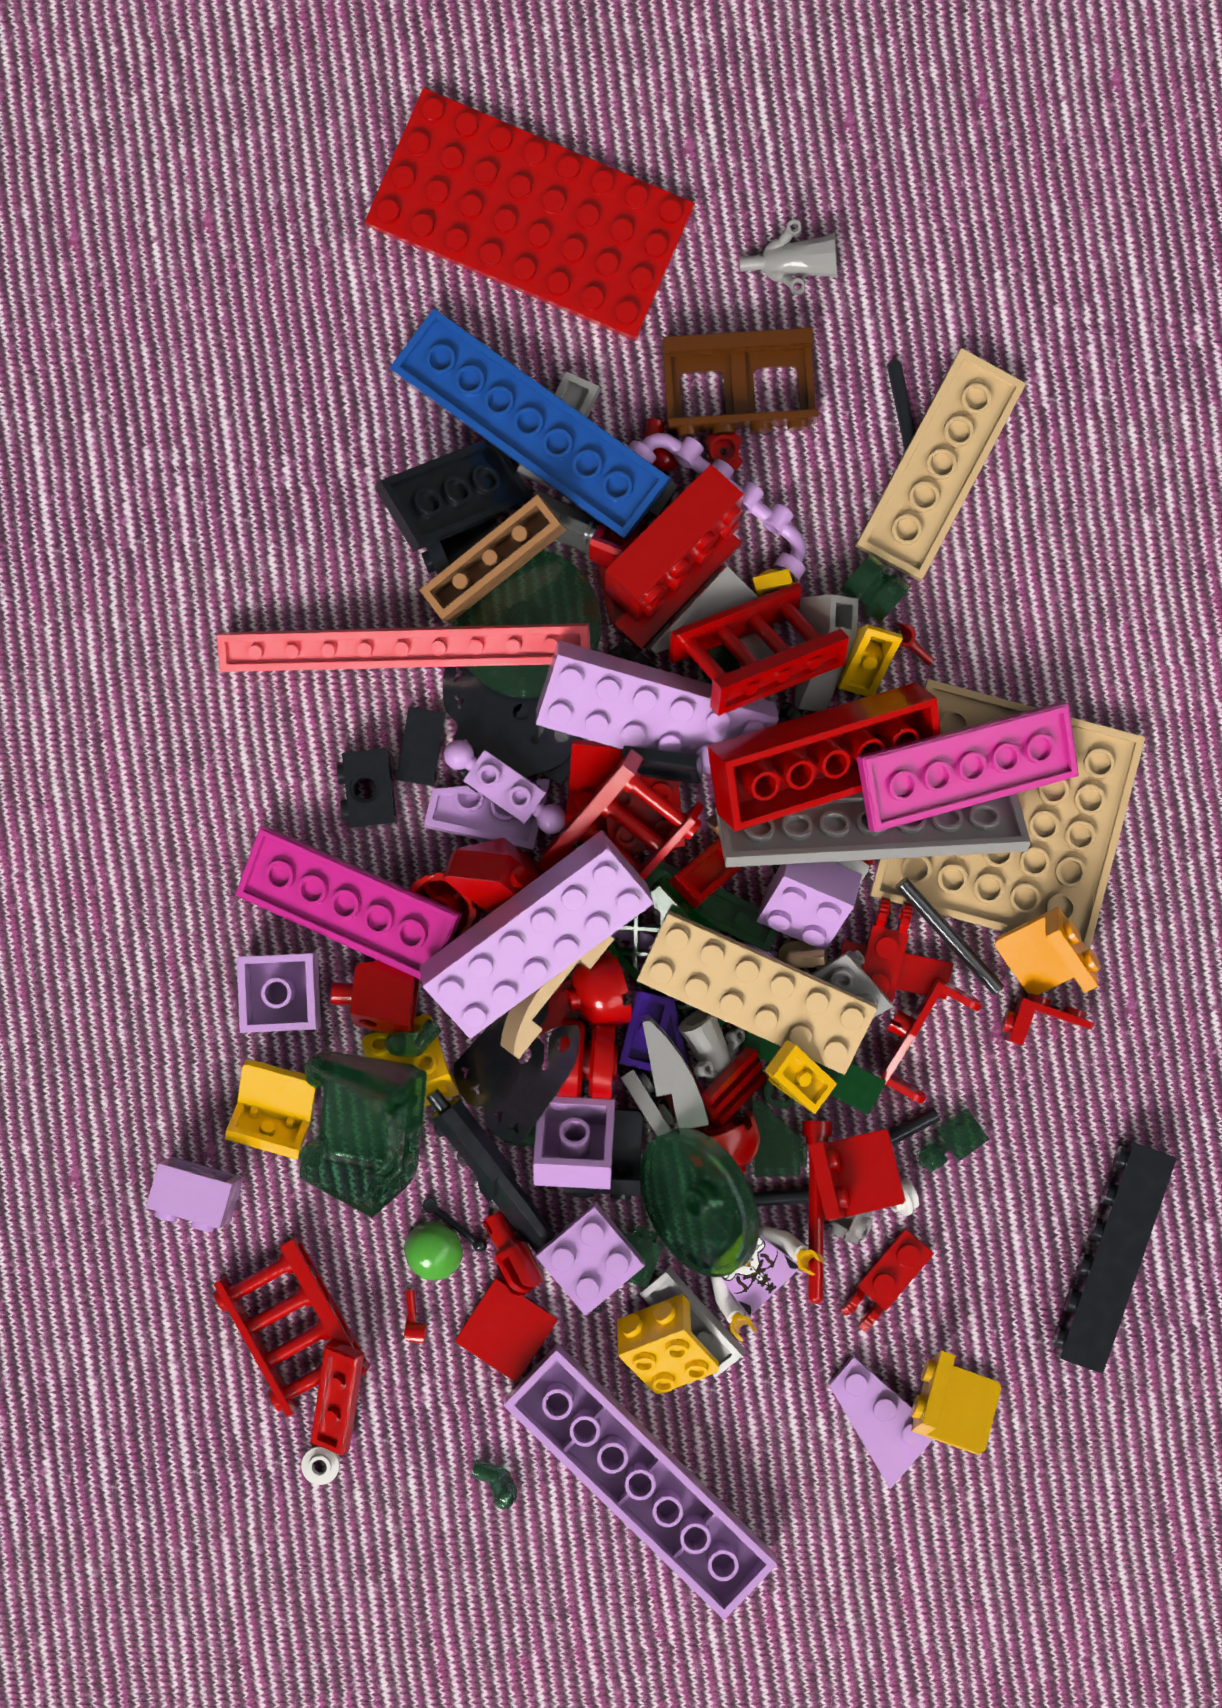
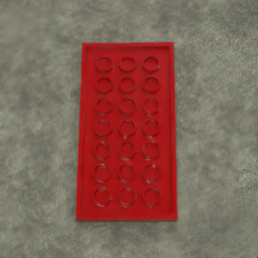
M423 87L364 222L371 229L637 341L694 210L695 203Z

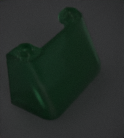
M323 1050L311 1056L305 1066L306 1082L314 1088L323 1086L320 1135L313 1141L307 1142L299 1155V1160L301 1161L300 1179L373 1218L411 1183L416 1174L419 1162L427 1073L425 1070L409 1063Z

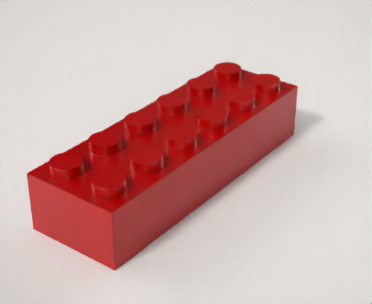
M917 682L707 745L717 814L736 832L863 792L857 756L941 734L937 697Z

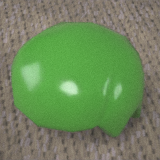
M436 1220L418 1223L407 1234L403 1246L408 1266L419 1277L429 1281L448 1278L459 1268L463 1257V1247L458 1235L452 1229Z

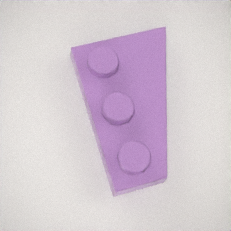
M550 778L537 779V781L532 782L548 793ZM469 786L432 789L424 821V828L485 842L504 837L520 850L534 852L539 831L535 816L532 815L527 823L524 824L480 792L476 793ZM547 794L545 795V797H544L543 800L541 801V803L544 804V805H545V801H546Z
M852 1355L828 1384L891 1489L933 1439L911 1431L914 1420L911 1417L912 1406Z

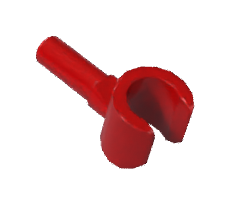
M895 622V625L901 629L903 637L899 646L907 647L928 666L931 665L935 659L915 640L914 628L907 624Z
M405 1290L407 1321L404 1336L409 1342L422 1344L425 1341L427 1324L416 1322L415 1290Z

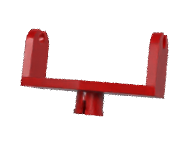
M940 977L936 978L913 1017L897 1009L893 1014L894 1018L890 1019L886 1030L900 1036V1039L882 1068L879 1078L885 1080L887 1086L921 1104L925 1101L926 1094L897 1077L893 1072L918 1034L939 995L943 992L975 1011H979L982 1006L978 999Z

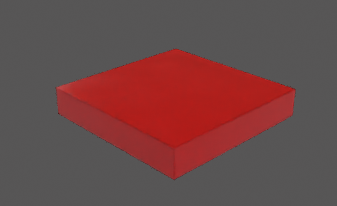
M496 1277L454 1342L517 1383L559 1318L525 1295L521 1298H515L511 1295L505 1282Z

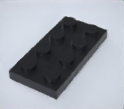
M486 439L382 479L374 487L413 552L521 508L533 497L508 455Z

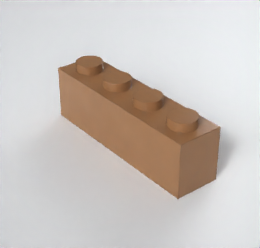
M537 494L419 589V591L442 620L452 623L568 529L547 502Z

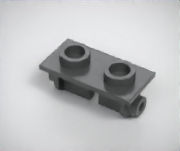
M537 490L536 495L538 494L547 502L568 529L555 540L589 555V543L600 522L588 513Z

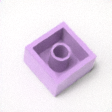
M835 862L781 864L765 890L756 922L808 945L826 950L855 906L862 874Z
M318 953L237 957L240 1033L313 1030L321 1028Z
M554 1097L536 1123L533 1160L534 1185L610 1189L615 1100Z
M170 1157L158 1163L145 1208L154 1210V1216L159 1219L176 1222L179 1217L192 1221V1228L213 1232L214 1228L220 1229L232 1220L244 1177Z
M597 1202L543 1246L536 1255L540 1263L585 1316L645 1266V1259Z

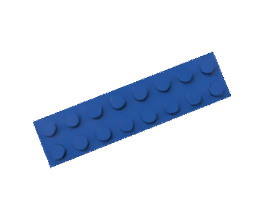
M434 308L389 367L397 376L624 540L630 537L671 482L670 477Z

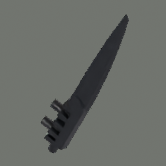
M438 1088L426 1097L436 1110L427 1118L431 1124H434L435 1132L439 1137L445 1136L449 1140L448 1149L451 1152L457 1151L458 1162L462 1167L469 1166L473 1171L469 1176L473 1181H478L479 1191L488 1202L494 1201L513 1227L537 1254L543 1246L555 1237V1234L515 1180L517 1175L511 1164L462 1101L456 1097L447 1101ZM598 1305L592 1311L601 1314V1306Z

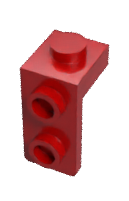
M1029 993L1028 999L1017 997L1013 1011L1010 1009L1006 1011L1001 1024V1031L1005 1032L1004 1040L1023 1046L1035 1011L1092 1030L1094 1022L1085 1020L1087 1012L1065 1005L1062 1012L1049 1007L1050 999Z

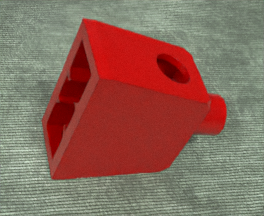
M381 961L358 963L355 966L353 983H332L331 1004L350 1006L351 1018L354 1025L358 1027L413 1038L420 979Z

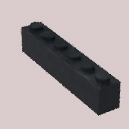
M1126 1140L1124 1147H1118L1113 1159V1167L1116 1168L1112 1182H1106L1101 1194L1100 1202L1104 1204L1099 1218L1095 1217L1089 1229L1088 1238L1092 1239L1087 1254H1081L1076 1267V1274L1080 1275L1075 1290L1070 1289L1064 1302V1310L1067 1311L1063 1325H1057L1052 1337L1051 1345L1055 1347L1053 1353L1060 1359L1102 1374L1104 1373L1177 1159L1176 1157Z

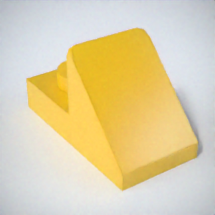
M868 624L857 629V637L838 681V688L867 697L875 695L903 639L902 634Z
M788 1040L785 1041L764 1070L769 1075L768 1080L771 1084L814 1114H816L837 1085L797 1045Z

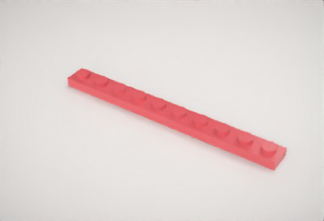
M589 623L220 632L217 635L220 672L551 664L558 640L590 649Z

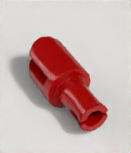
M501 1211L482 1221L497 1249L493 1260L512 1296L521 1298L544 1281V1275L526 1241L522 1242V1240L516 1239L505 1215Z

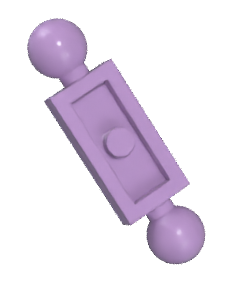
M454 740L446 746L444 759L447 765L456 770L467 769L469 773L463 781L524 824L527 823L532 815L535 816L538 827L547 834H556L564 828L566 819L564 810L555 804H542L541 801L547 792L486 750L477 759L474 757L471 745L466 741Z

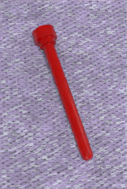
M802 1121V1136H806V1144L822 1141L828 1142V1137H832V1121ZM809 1152L808 1250H813L823 1256L824 1210ZM814 1257L808 1262L809 1270L815 1273L813 1276L808 1274V1299L813 1304H819L823 1300V1263Z

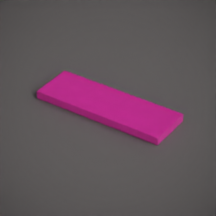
M1065 702L1055 703L857 756L868 827L873 832L1079 776L1069 703Z
M267 826L259 827L235 896L418 979H421L419 966L452 942L463 914Z

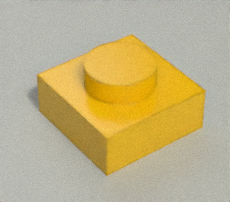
M769 569L756 577H752L753 592L758 597L793 585L789 569L781 571Z

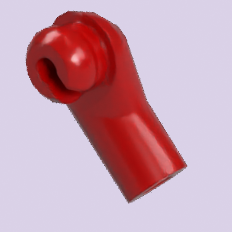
M648 418L644 439L655 433H663L665 422L659 419ZM657 448L652 451L656 456V460L652 465L660 471L671 472L676 468L678 462L669 451L663 448Z

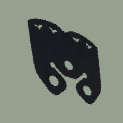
M550 664L459 666V670L464 675L458 678L456 682L454 681V677L457 675L456 667L445 668L443 677L444 706L448 715L458 724L452 741L467 740L473 745L474 757L477 759L486 750L526 778L551 770L562 764L571 754L573 740H582V738L570 734L566 742L559 743L553 737L555 730L545 727L539 737L540 742L538 744L531 743V737L535 736L540 727L536 725V708L540 696L526 685H521L520 678L523 676L528 677L529 682L533 685L537 684L536 687L542 691L545 683L542 673L545 668L550 667ZM455 695L465 699L461 709H458V700H456ZM524 704L528 707L529 715L526 719L518 720L514 717L513 709L516 705ZM467 769L458 770L464 780L469 771ZM468 785L473 791H475L476 793L478 792L477 790H475L474 788H472L470 785Z
M548 1001L532 1020L538 1026H541L548 1016ZM508 1011L481 1033L454 1063L453 1071L457 1088L464 1100L471 1106L484 1107V1118L488 1128L500 1139L510 1143H522L569 1077L576 1063L580 1029L577 1025H566L557 1027L551 1033L548 1044V1061L550 1065L546 1070H543L544 1044L538 1037L528 1047L531 1050V1058L524 1064H521L518 1058L500 1045ZM562 1037H569L570 1045L568 1049L564 1052H559L557 1050L558 1041ZM462 1067L469 1068L466 1079H464L465 1072L462 1071ZM479 1084V1095L476 1094V1090H471V1087ZM495 1111H503L501 1116V1122H499L498 1120L499 1117L494 1115ZM518 1123V1133L515 1130H509V1127Z

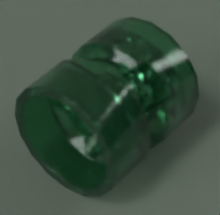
M871 553L846 581L840 591L847 597L859 599L858 603L863 602L865 604L864 611L880 624L911 586L896 573L888 575L886 573L887 566Z

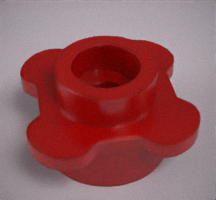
M738 434L708 435L705 439V445L708 447V458L706 461L712 465L716 459H720L729 464L733 470H737L742 464V459L739 457V446L742 443ZM726 449L727 454L721 455L720 450Z

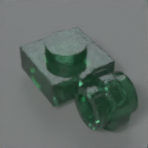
M965 1108L935 1129L944 1142L938 1146L936 1141H933L917 1152L920 1158L918 1163L922 1168H927L929 1172H933L948 1161L945 1155L948 1150L960 1161L990 1139L970 1111Z

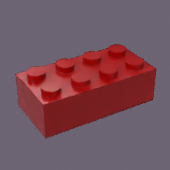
M710 464L605 569V593L637 622L645 614L648 617L652 616L664 602L661 597L670 588L676 591L685 583L690 575L687 571L695 562L700 565L706 562L715 551V547L712 545L721 536L728 539L741 524L739 519L743 513L742 503L744 494Z

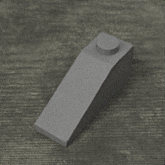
M720 566L644 648L649 653H658L669 649L671 631L759 597L728 566Z

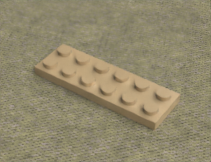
M961 348L855 547L919 582L922 581L1026 383Z
M670 910L667 912L637 977V981L781 1047L788 1040L797 1045L813 1061L843 1075L846 1074L878 1009L877 1004Z

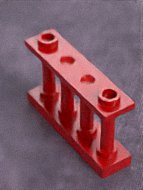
M799 583L777 589L767 595L671 631L668 659L673 664L692 657L713 681L710 708L717 716L845 665L849 636L841 628L825 635H820L798 611L802 586ZM786 619L806 642L795 647H789L770 625ZM755 632L775 655L757 660L739 640V637ZM723 644L743 667L726 673L706 650Z
M631 749L547 846L536 866L543 872H546L576 850L573 846L578 840L585 843L600 832L596 829L598 825L594 821L602 815L604 818L608 816L653 850L641 864L615 844L627 861L645 880L682 837L689 840L702 824L698 817L704 804L697 801L686 814L640 779L641 774L637 770L643 757ZM621 790H624L626 793L629 791L633 792L673 823L675 827L664 839L621 807L616 796Z
M298 1235L280 1246L283 1253L279 1255L280 1259L234 1285L230 1284L226 1275L213 1284L216 1288V1291L213 1292L216 1303L223 1312L228 1310L271 1388L268 1391V1395L277 1411L283 1410L286 1417L294 1414L298 1408L294 1398L319 1384L322 1365L286 1385L276 1367L277 1364L323 1338L326 1341L332 1339L362 1351ZM286 1272L289 1275L294 1273L301 1285L297 1288L298 1292L250 1319L239 1299ZM304 1305L307 1308L313 1306L319 1317L316 1320V1325L268 1352L257 1332ZM365 1355L361 1375L367 1373L370 1368Z

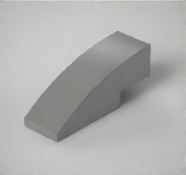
M649 1014L641 1016L656 1095L672 1094L679 1130L709 1125L700 1091L680 1050Z

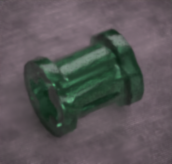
M768 1079L764 1082L762 1093L765 1100L771 1106L777 1109H785L795 1102L789 1096L784 1100H781L778 1096L771 1098L770 1094L775 1091L773 1084Z

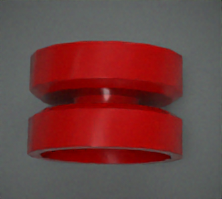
M563 1019L562 1026L577 1025L579 1027L580 1040L576 1063L569 1077L558 1091V1097L581 1098L582 1079L589 1080L588 1098L611 1099L612 1081H616L618 1046H614L616 1024H595L592 1029L591 1044H585V1024L579 1019ZM569 1037L561 1038L560 1052L568 1049L570 1045Z

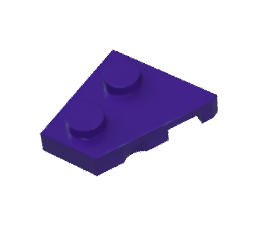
M636 989L631 1009V1021L627 1025L619 1064L652 1071L641 1016L648 1014L667 1033L688 1064L682 1034L678 1030L680 1025L674 998Z

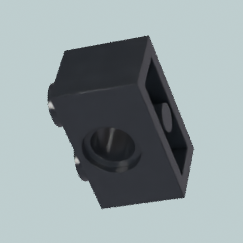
M382 748L342 753L343 762H337V776L339 785L345 784L346 799L340 801L343 822L349 821V828L352 829L398 825L390 750ZM365 779H371L376 785L375 794L370 799H360L357 794L358 784Z

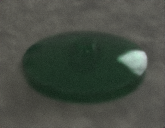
M542 550L454 620L452 626L589 623L590 649L597 651L601 638L602 615L596 593L585 575L567 559L555 553ZM550 664L466 667L480 682L498 693L517 698H536L541 695Z
M676 1128L651 1141L641 1161L640 1186L647 1214L665 1246L684 1265L705 1276L723 1277L742 1268L751 1260L757 1248L759 1218L751 1188L735 1160L714 1139L690 1128Z

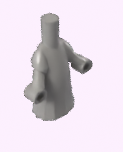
M790 220L778 239L772 240L765 247L762 255L739 257L740 271L763 270L771 280L783 282L794 294L801 295L805 291L804 281L801 278L794 279L792 276H828L838 278L835 232L818 238L789 243L792 237L799 236L802 230L801 223L798 220ZM796 225L798 229L793 231L791 230L792 226ZM801 284V288L795 289V285Z
M700 1009L686 1017L678 1027L679 1032L686 1039L694 1058L698 1062L694 1067L695 1075L697 1077H705L709 1084L736 1059L735 1053L740 1044L745 1040V1031L742 1028H730L724 1038L717 1017Z

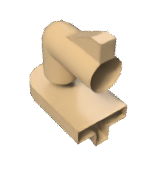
M800 940L785 942L781 946L778 958L780 961L798 969L821 967L828 963V949H818Z

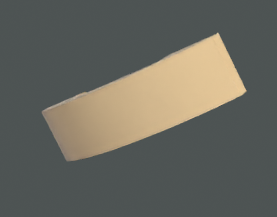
M611 936L606 938L510 1009L503 1028L500 1045L519 1059L542 1031V1028L532 1021L578 962L591 969L614 938Z

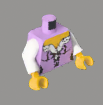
M723 1222L708 1237L722 1251L712 1262L715 1268L711 1276L715 1301L730 1323L732 1334L741 1342H743V1339L739 1335V1329L743 1325H749L751 1330L756 1333V1325L749 1317L793 1274L801 1269L811 1276L815 1275L808 1268V1262L811 1258L815 1257L824 1263L822 1255L813 1250H808L807 1246L790 1232L762 1226L755 1230L749 1226L738 1236Z

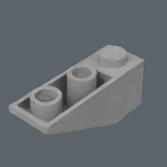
M833 594L800 597V613L820 635H825L841 628L849 636L846 664L857 637L859 599ZM798 633V645L805 643L806 641ZM844 666L797 684L795 691L796 709L813 712L827 709Z

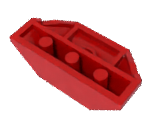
M503 837L455 849L451 853L442 880L490 914L545 872L536 866L538 862Z

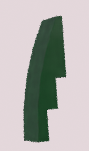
M744 1030L745 1040L739 1047L755 1049L758 1057L770 1063L781 1046ZM815 1062L837 1083L830 1095L868 1115L870 1114L886 1083L885 1080L852 1063L846 1074L843 1075Z

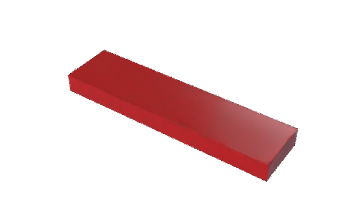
M734 534L728 539L721 536L712 545L715 547V551L702 565L695 562L687 571L690 575L685 583L676 591L670 588L661 597L664 600L663 604L652 616L648 617L645 614L637 622L625 611L613 626L641 651L712 574L741 546L742 542Z

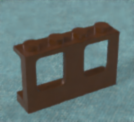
M812 327L663 337L662 350L668 434L676 433L677 438H685L687 436L694 438L698 436V432L713 431V435L719 436L733 435L736 433L735 429H750V432L753 434L769 433L773 431V427L787 426L788 431L810 429V425L816 424L818 419V409L815 406L812 361ZM794 368L797 371L800 410L756 413L754 372L758 369ZM691 373H721L724 379L726 415L682 418L680 377Z

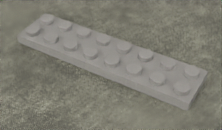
M863 792L736 832L717 814L716 810L725 867L1028 851L1031 842L1017 793L877 832L869 830Z

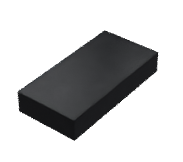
M415 707L408 708L397 781L434 787L446 719L445 712Z
M624 746L622 759L631 749L643 757L637 770L643 777L699 784L702 781L703 768L699 755Z

